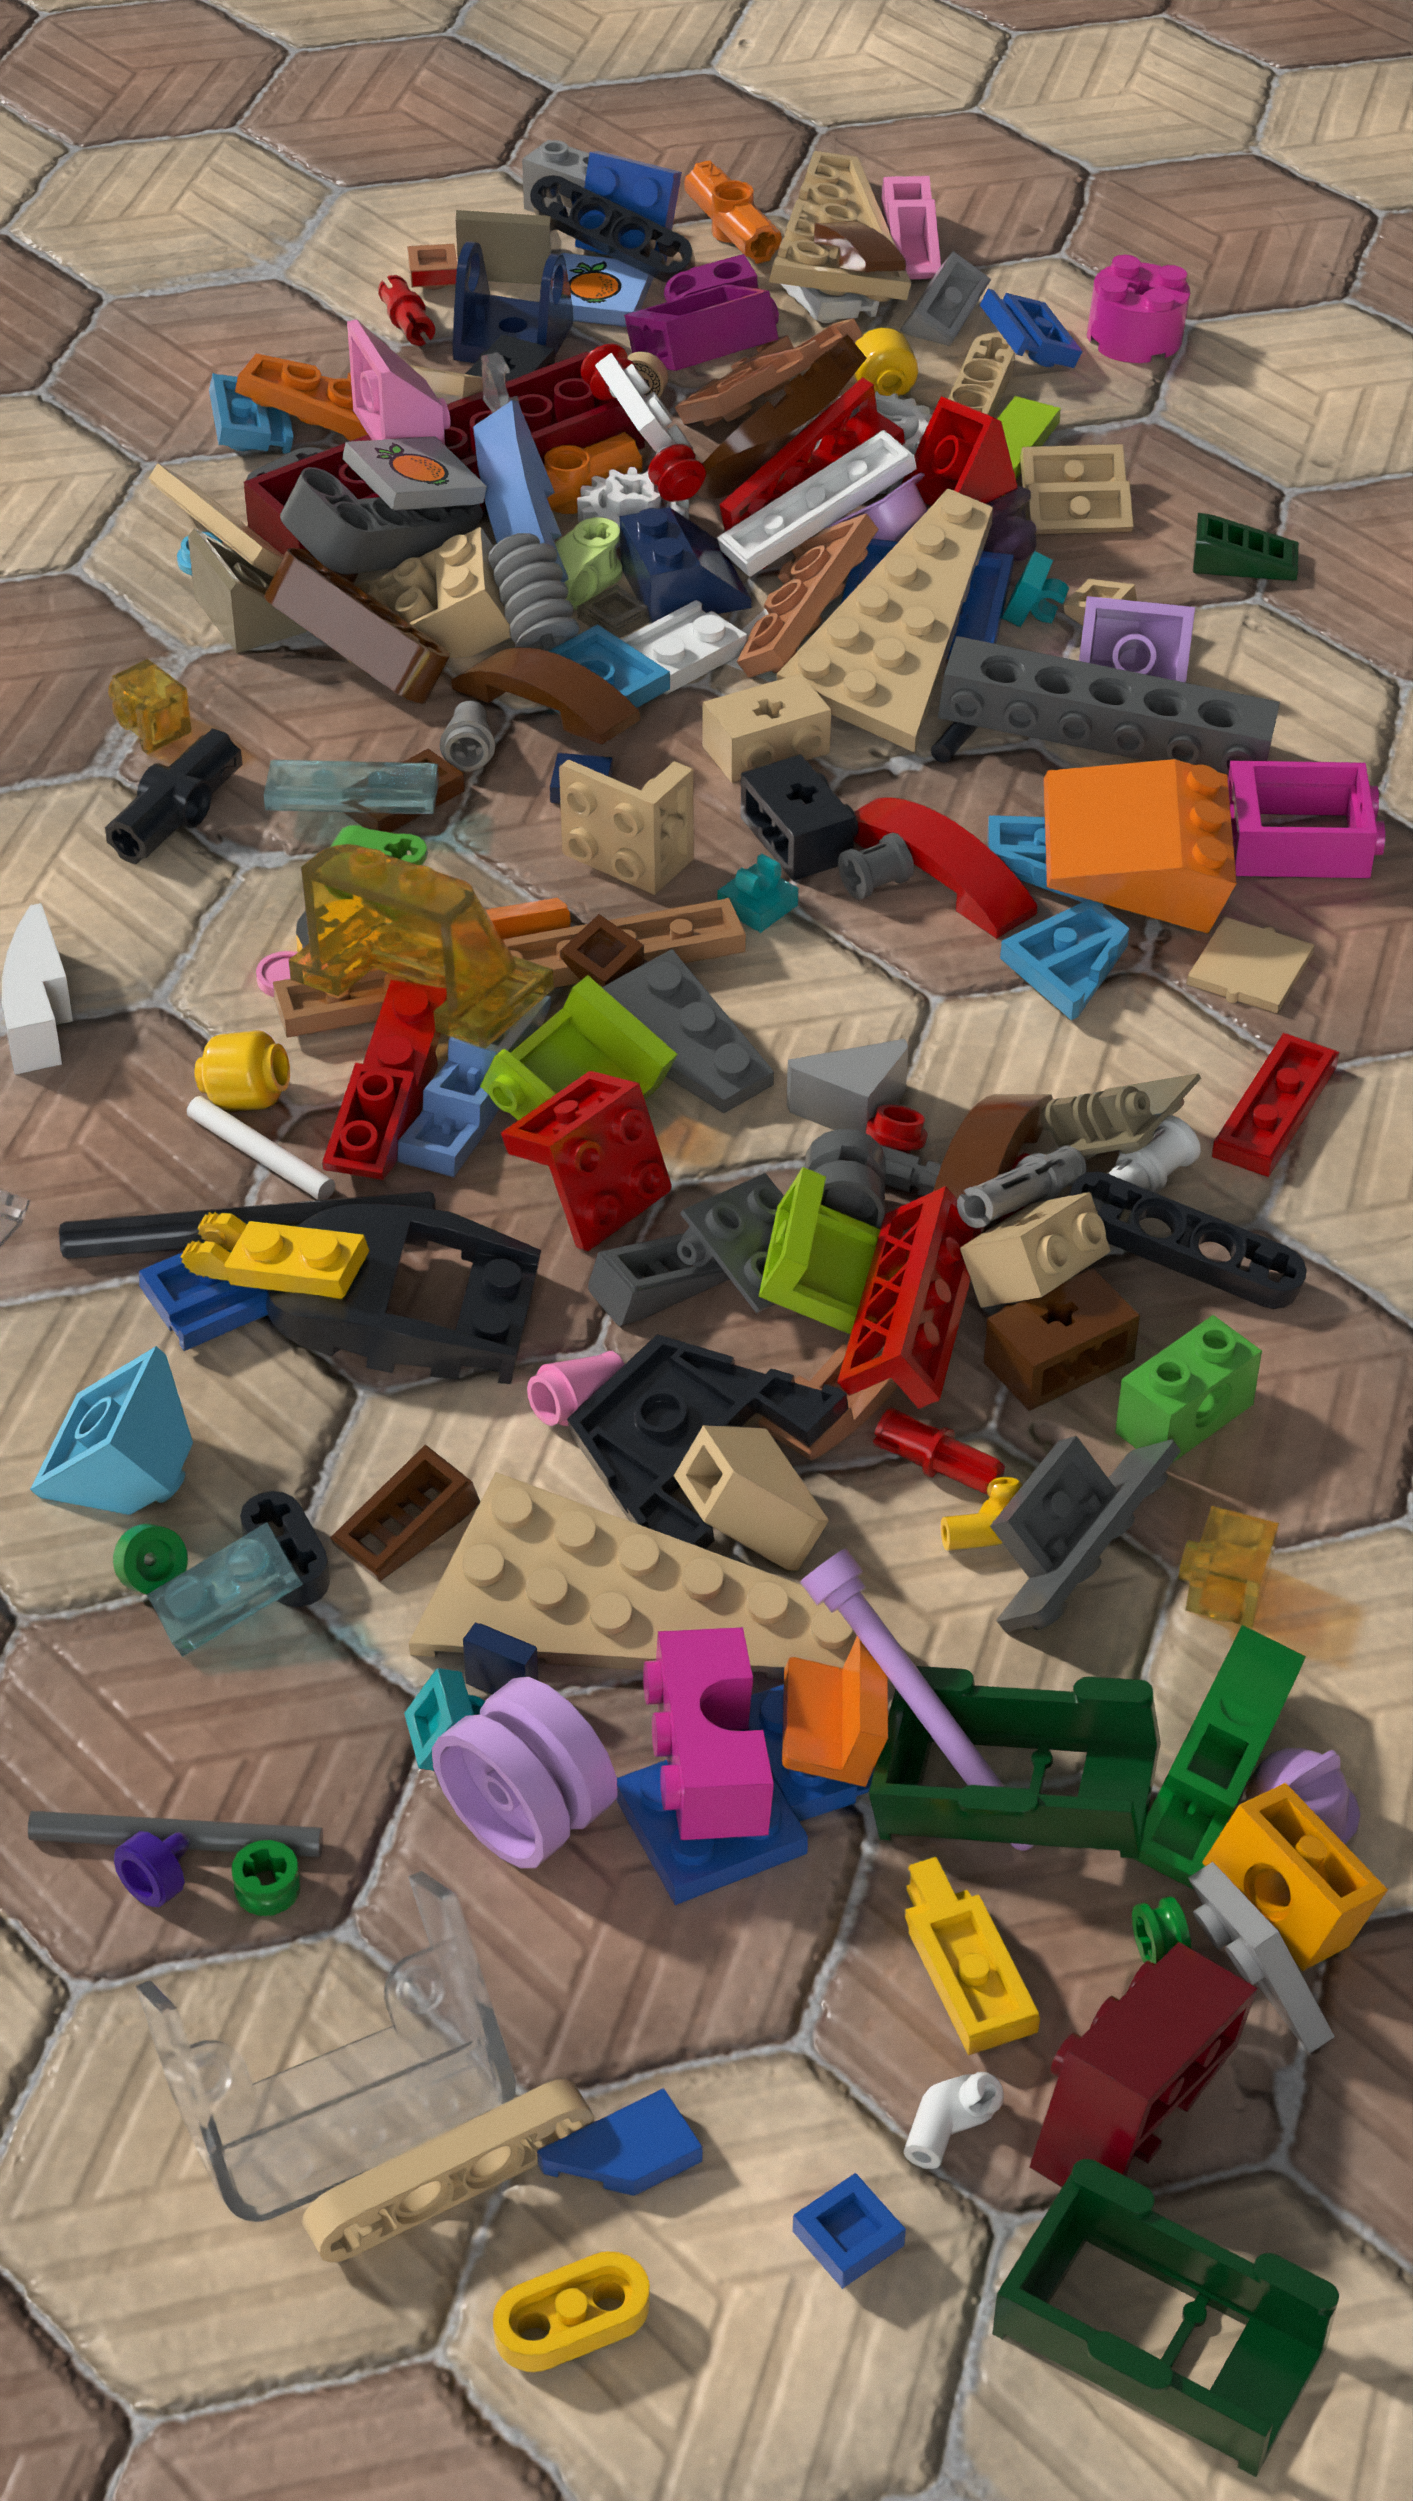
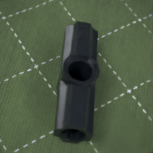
M212 728L206 735H201L170 766L161 763L151 765L139 782L137 797L105 827L107 843L115 849L120 859L137 864L141 859L147 858L180 825L187 828H195L200 825L210 809L212 794L243 765L241 749L235 746L227 733Z

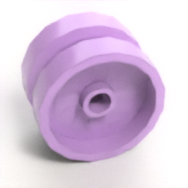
M530 1677L513 1678L485 1701L480 1709V1715L465 1716L439 1736L432 1747L434 1771L443 1793L458 1817L482 1844L502 1860L519 1868H537L564 1845L570 1837V1829H584L606 1811L617 1798V1776L609 1754L592 1726L562 1695L549 1685Z

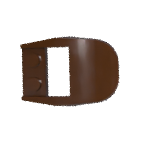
M848 334L832 349L816 359L803 376L799 373L783 388L786 394L774 407L767 401L702 463L706 476L702 486L696 493L699 497L711 500L732 494L795 438L811 420L836 398L867 359Z

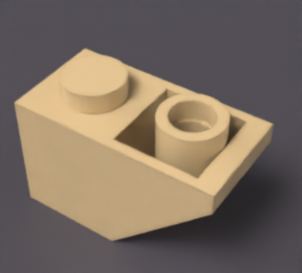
M703 1425L674 1474L675 1479L704 1523L786 1570L798 1571L829 1522L825 1513L766 1428Z

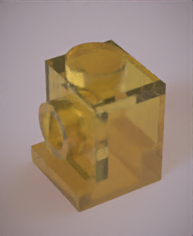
M145 659L112 676L108 695L113 700L112 710L114 716L125 730H131L139 736L141 750L147 755L192 732L187 688L149 659Z

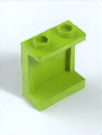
M587 975L572 988L560 1011L511 1053L506 1049H502L494 1056L480 1087L490 1095L497 1107L510 1113L517 1120H520L588 1071L637 1082L640 1084L644 1099L646 1100L661 1086L678 1054Z
M802 1167L777 1206L758 1297L851 1335L880 1229L821 1205L826 1176Z

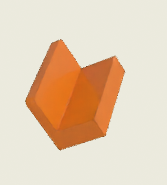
M857 1636L843 1668L797 1657H790L784 1669L782 1765L790 1770L866 1787L888 1739V1677Z

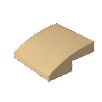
M1123 444L1022 447L1020 454L1021 475L1030 535L1132 532L1133 515L1130 481H1126Z

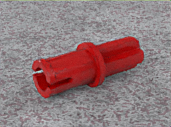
M890 1407L882 1415L874 1434L877 1436L873 1439L874 1446L892 1454H897L922 1467L923 1474L933 1478L938 1472L988 1495V1484L993 1479L1004 1476L1005 1466L999 1459L956 1440L954 1430L949 1427H943L939 1430L900 1412L896 1408Z

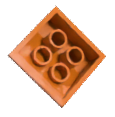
M1176 759L1047 771L1044 777L1047 888L1209 934L1237 884L1227 774L1217 772L1206 765H1193Z

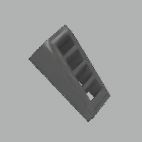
M682 1233L598 1252L588 1283V1289L618 1326L645 1319L728 1281L730 1278L714 1258L710 1263L702 1267H691L682 1262L677 1253L678 1243L684 1234Z

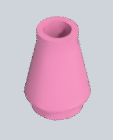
M607 1351L597 1356L544 1364L538 1369L537 1375L531 1377L528 1382L527 1394L530 1405L536 1416L546 1425L560 1424L568 1426L567 1418L625 1364L614 1351Z

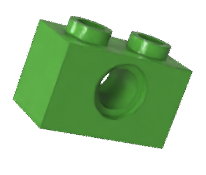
M1212 1315L1122 1378L1115 1433L1136 1449L1173 1439L1181 1450L1173 1461L1175 1462L1254 1405L1262 1350Z

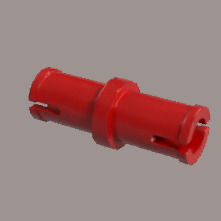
M388 276L387 278L392 287L389 289L382 280L378 287V295L387 306V315L394 326L403 330L406 339L412 345H425L426 342L422 338L421 333L425 332L431 341L435 335V325L426 314L424 301L416 292L409 289L407 282L401 276Z

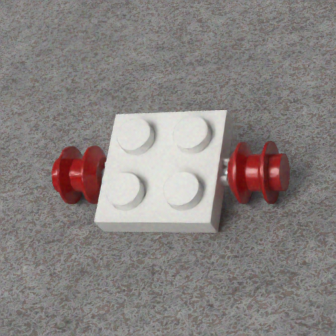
M604 344L594 348L581 365V376L590 385L592 394L597 399L603 401L618 399L638 431L654 449L656 456L648 467V477L654 485L658 486L660 496L669 502L691 498L698 492L706 476L704 466L696 460L694 448L676 424L668 429L667 426L673 422L670 418L672 416L656 393L653 391L647 397L644 395L650 390V387L638 372L635 364L628 359L624 348L618 344Z

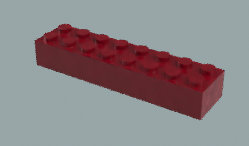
M588 351L447 404L450 414V428L444 430L445 446L479 479L473 427L511 400L519 403L543 465L545 464V454L554 447L572 445L584 449L625 432L635 440L637 449L641 450L645 448V438L638 431L618 399L603 401L597 399L592 394L590 385L581 376V365L589 354ZM365 435L349 442L369 441L371 438L369 435ZM345 443L244 481L248 527L283 555H285L288 548L306 549L285 527L280 518V514L303 469L308 467L318 468L332 474L357 499L376 498L379 496L342 459ZM484 499L483 503H479L483 512L487 511Z

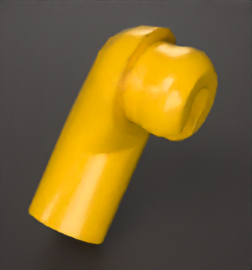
M1011 1477L993 1479L987 1486L989 1499L983 1503L978 1513L942 1517L940 1528L944 1549L949 1551L1003 1544L990 1525L1023 1484Z

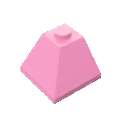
M357 319L347 321L353 411L371 440L436 436L445 445L444 430L450 428V414L445 400L437 398L427 381Z

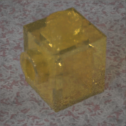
M1211 1506L1200 1542L1188 1540L1183 1552L1178 1580L1189 1582L1185 1610L1208 1616L1217 1621H1228L1253 1628L1272 1567L1279 1523Z

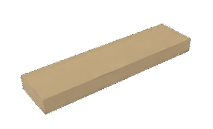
M157 463L148 478L151 480L150 483L251 565L274 577L284 557L283 554L194 483Z

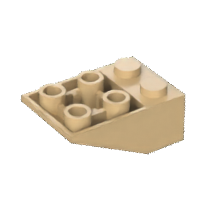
M481 527L465 535L453 536L441 547L419 558H409L399 564L396 569L374 580H365L356 585L443 646L450 653V658L472 657L511 638L509 633L510 624L504 615L505 607L500 601L499 588L494 581V570L488 560L489 552L494 546Z

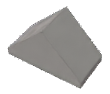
M900 1039L789 1059L787 1070V1107L789 1112L833 1130L851 1129L866 1134L867 1122L875 1117L877 1108L882 1105H896L906 1092L909 1048L906 1040Z

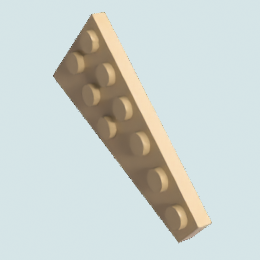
M814 151L804 183H802L798 200L795 202L787 224L783 241H781L777 258L774 260L769 282L816 288L833 296H841L847 292L862 294L869 299L879 302H887L891 298L907 300L911 286L907 271L861 272L840 268V247L814 243V223L857 222L877 230L895 245L858 157Z
M948 488L777 673V680L801 673L831 708V715L915 753L920 739V729L923 720L927 718L936 682L941 677L959 623V613L962 604L966 602L975 566L980 561L992 525L993 507Z
M495 1472L408 1645L410 1655L435 1657L436 1651L464 1653L463 1638L476 1622L536 1646L538 1658H543L546 1664L643 1670L645 1661H656L658 1631L743 1627L752 1672H763L767 1679L784 1680V1669L790 1657L843 1668L857 1635L839 1610L831 1613L824 1602L817 1606L801 1584Z

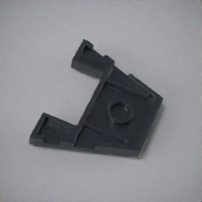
M657 1334L569 1416L567 1421L571 1436L630 1522L707 1549L715 1541L713 1528L704 1523L697 1514L671 1497L680 1487L674 1474L703 1425L742 1427L754 1414L759 1413L795 1439L810 1447L849 1408L847 1393L839 1388L824 1384L822 1391L795 1383L794 1375L772 1368L764 1374L735 1365V1360L732 1356Z

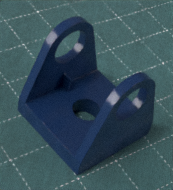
M467 241L461 249L456 271L452 339L453 360L475 363L480 355L487 351L501 335L555 348L556 356L573 325V305L564 256L559 254H550L548 256L541 279L540 302L490 295L481 245L477 242ZM471 262L470 276L468 281L469 267Z

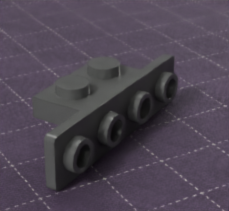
M1077 1436L1057 1442L990 1525L1029 1577L996 1620L1004 1632L1031 1626L1035 1630L1043 1629L1063 1615L1067 1609L1065 1600L1078 1583L1083 1582L1097 1571L1102 1563L1099 1556L1108 1544L1132 1526L1135 1521L1133 1512L1143 1499L1157 1491L1168 1478L1166 1470L1181 1452L1173 1439L1130 1451L1109 1478Z

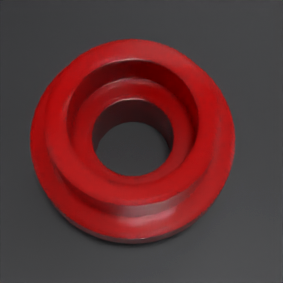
M891 1104L879 1106L875 1117L867 1122L866 1134L870 1135L878 1144L911 1154L912 1150L923 1148L928 1137L927 1131L923 1128L924 1116L918 1111L905 1106Z

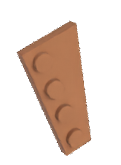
M867 513L825 528L791 550L796 557L794 563L791 560L783 564L777 576L784 585L768 595L764 608L769 614L754 624L737 660L738 665L749 678L769 671L775 674L778 673L796 654L797 648L803 639L820 625L822 621L820 614L827 604L844 590V579L852 568L865 559L868 554L866 547L879 530Z

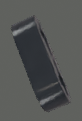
M278 1491L263 1492L250 1498L242 1507L240 1514L243 1540L270 1594L276 1601L286 1606L302 1607L317 1602L326 1594L329 1588L328 1558L301 1505L293 1496ZM273 1521L278 1528L283 1527L284 1535L276 1537L270 1525L266 1522ZM294 1560L300 1572L306 1575L297 1577L293 1570H287L286 1562Z

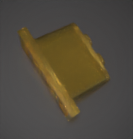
M352 844L326 848L301 866L309 944L288 960L290 979L335 996H340L370 970L376 968L422 985L446 988L447 1000L434 1011L435 1031L484 1049L554 990L553 969L511 955L474 889L464 880L434 871L428 866L416 865L386 855L377 849H368Z

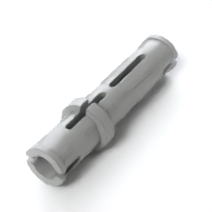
M1071 1146L1059 1147L1047 1155L1041 1153L1029 1155L1018 1162L1015 1169L1000 1174L982 1184L965 1189L964 1192L966 1194L959 1195L957 1200L959 1216L967 1225L980 1228L1030 1203L1054 1199L1063 1188L1072 1186L1079 1176L1086 1173L1085 1158L1080 1151Z

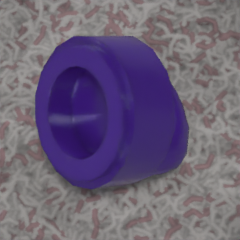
M139 1831L117 1847L114 1853V1865L121 1882L128 1892L141 1903L159 1908L182 1891L185 1880L178 1861L188 1850L190 1838L185 1833L177 1832L162 1842L158 1837L149 1832Z

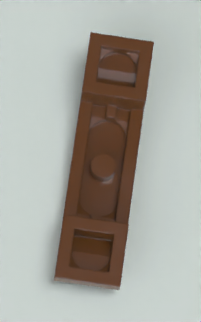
M525 647L504 649L492 654L451 679L453 690L488 703L508 692L560 711L564 731L601 745L641 720L639 710L622 693L599 675L573 660L541 649Z
M993 1094L981 1100L972 1108L956 1131L942 1162L933 1191L947 1186L958 1199L959 1195L966 1194L964 1192L965 1189L977 1186L1000 1174L1011 1171L1023 1143L1038 1142L1044 1129L1040 1121V1113L1053 1100L1052 1094ZM1000 1219L993 1220L988 1225L981 1227L983 1229L982 1233L1000 1223Z

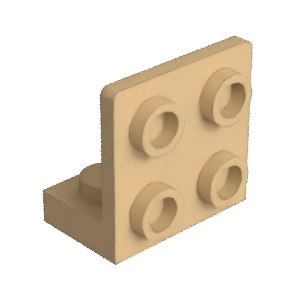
M567 760L559 767L562 852L564 855L653 895H656L694 859L692 768L674 761L656 778L650 779L642 790H639L571 760Z

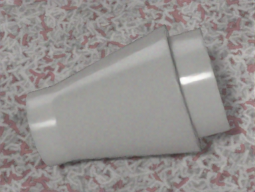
M464 701L456 707L454 716L440 739V750L443 757L460 771L471 772L480 769L491 760L495 751V742L487 722L486 710L480 703L475 701Z

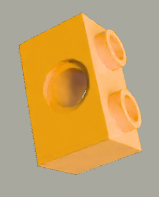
M1283 1783L1239 1804L1202 1862L1205 1866L1213 1862L1279 1931L1295 1963L1302 1971L1349 1947L1388 1891L1287 1783Z

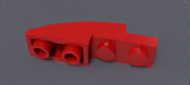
M390 980L363 1064L355 1062L322 1161L323 1170L384 1180L397 1162L398 1141L420 1115L423 1108V1090L434 1078L438 1067L436 1048L451 1005L448 988Z

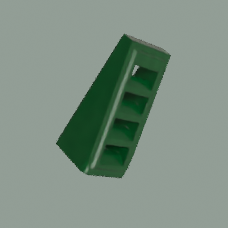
M1198 513L1194 540L1193 573L1297 581L1299 542L1222 517Z

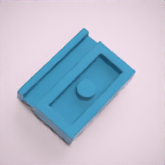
M212 373L209 394L218 445L228 446L238 451H249L251 449L268 451L269 445L281 446L283 453H290L294 435L289 413L274 407L260 406L253 402L251 398L236 393L235 388L238 377Z

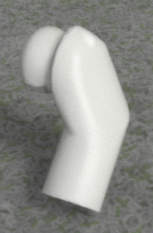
M977 2072L976 2074L958 2076L931 2086L922 2097L904 2148L906 2159L921 2168H938L941 2165L952 2134L983 2124L991 2119L993 2114L1001 2108L1004 2101V2091L1000 2081L994 2075L987 2072Z

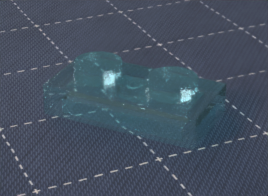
M266 1522L147 1595L171 1643L183 1657L301 1586L303 1583L276 1534Z

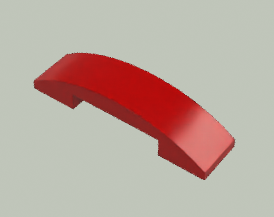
M891 797L877 798L854 811L858 821V834L854 837L855 843L867 849L879 844V841L887 834L892 832L898 834L905 841L912 855L914 865L957 893L956 912L994 938L1001 937L1037 914V903L1007 865L972 833L943 814L916 802Z

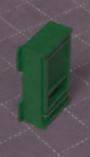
M916 1666L973 1745L1038 1749L1031 1755L1034 1769L1029 1789L968 1785L962 1789L922 1786L931 1745L935 1741L895 1688L888 1715V1739L876 1763L869 1790V1798L880 1840H891L892 1834L1079 1849L1090 1848L1096 1850L1120 1851L1121 1858L1139 1859L1161 1745L1153 1688L1149 1682L1138 1679L1083 1677L1075 1682L1073 1691L975 1685L973 1674L966 1669ZM1050 1750L1087 1752L1078 1797L1041 1794L1046 1769L1050 1768L1053 1764V1756Z
M1082 2159L1077 2161L1072 2168L1070 2176L997 2292L992 2334L1002 2340L1005 2336H1008L1234 2458L1239 2461L1238 2468L1257 2477L1327 2348L1339 2301L1337 2288L1329 2281L1274 2253L1261 2254L1252 2263L1152 2211L1155 2199L1153 2193L1147 2187L1095 2160ZM1086 2242L1195 2298L1194 2302H1188L1183 2307V2321L1161 2359L1110 2332L1098 2331L1049 2304ZM1207 2305L1246 2325L1210 2390L1171 2369L1194 2328L1200 2327L1205 2323Z

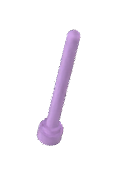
M847 1548L833 1555L803 1578L800 1583L817 1606L824 1602L831 1613L839 1610L967 1785L1004 1787L861 1593L866 1588L859 1578L863 1570ZM1010 1843L1015 1849L1020 1851L1029 1850L1034 1846Z

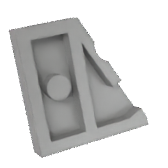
M1213 1862L1190 1876L1188 1879L1202 1903V1906L1193 1911L1201 1929L1216 1949L1219 1950L1227 1945L1225 1949L1241 1976L1251 1985L1257 1984L1310 2054L1335 2036L1279 1931Z

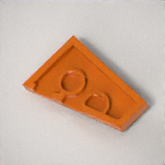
M256 353L238 374L235 392L251 398L253 402L260 406L274 407L297 416L300 421L306 424L320 425L340 433L350 441L368 435L353 411L351 373H348L347 379L329 378L321 376L320 370L314 365Z

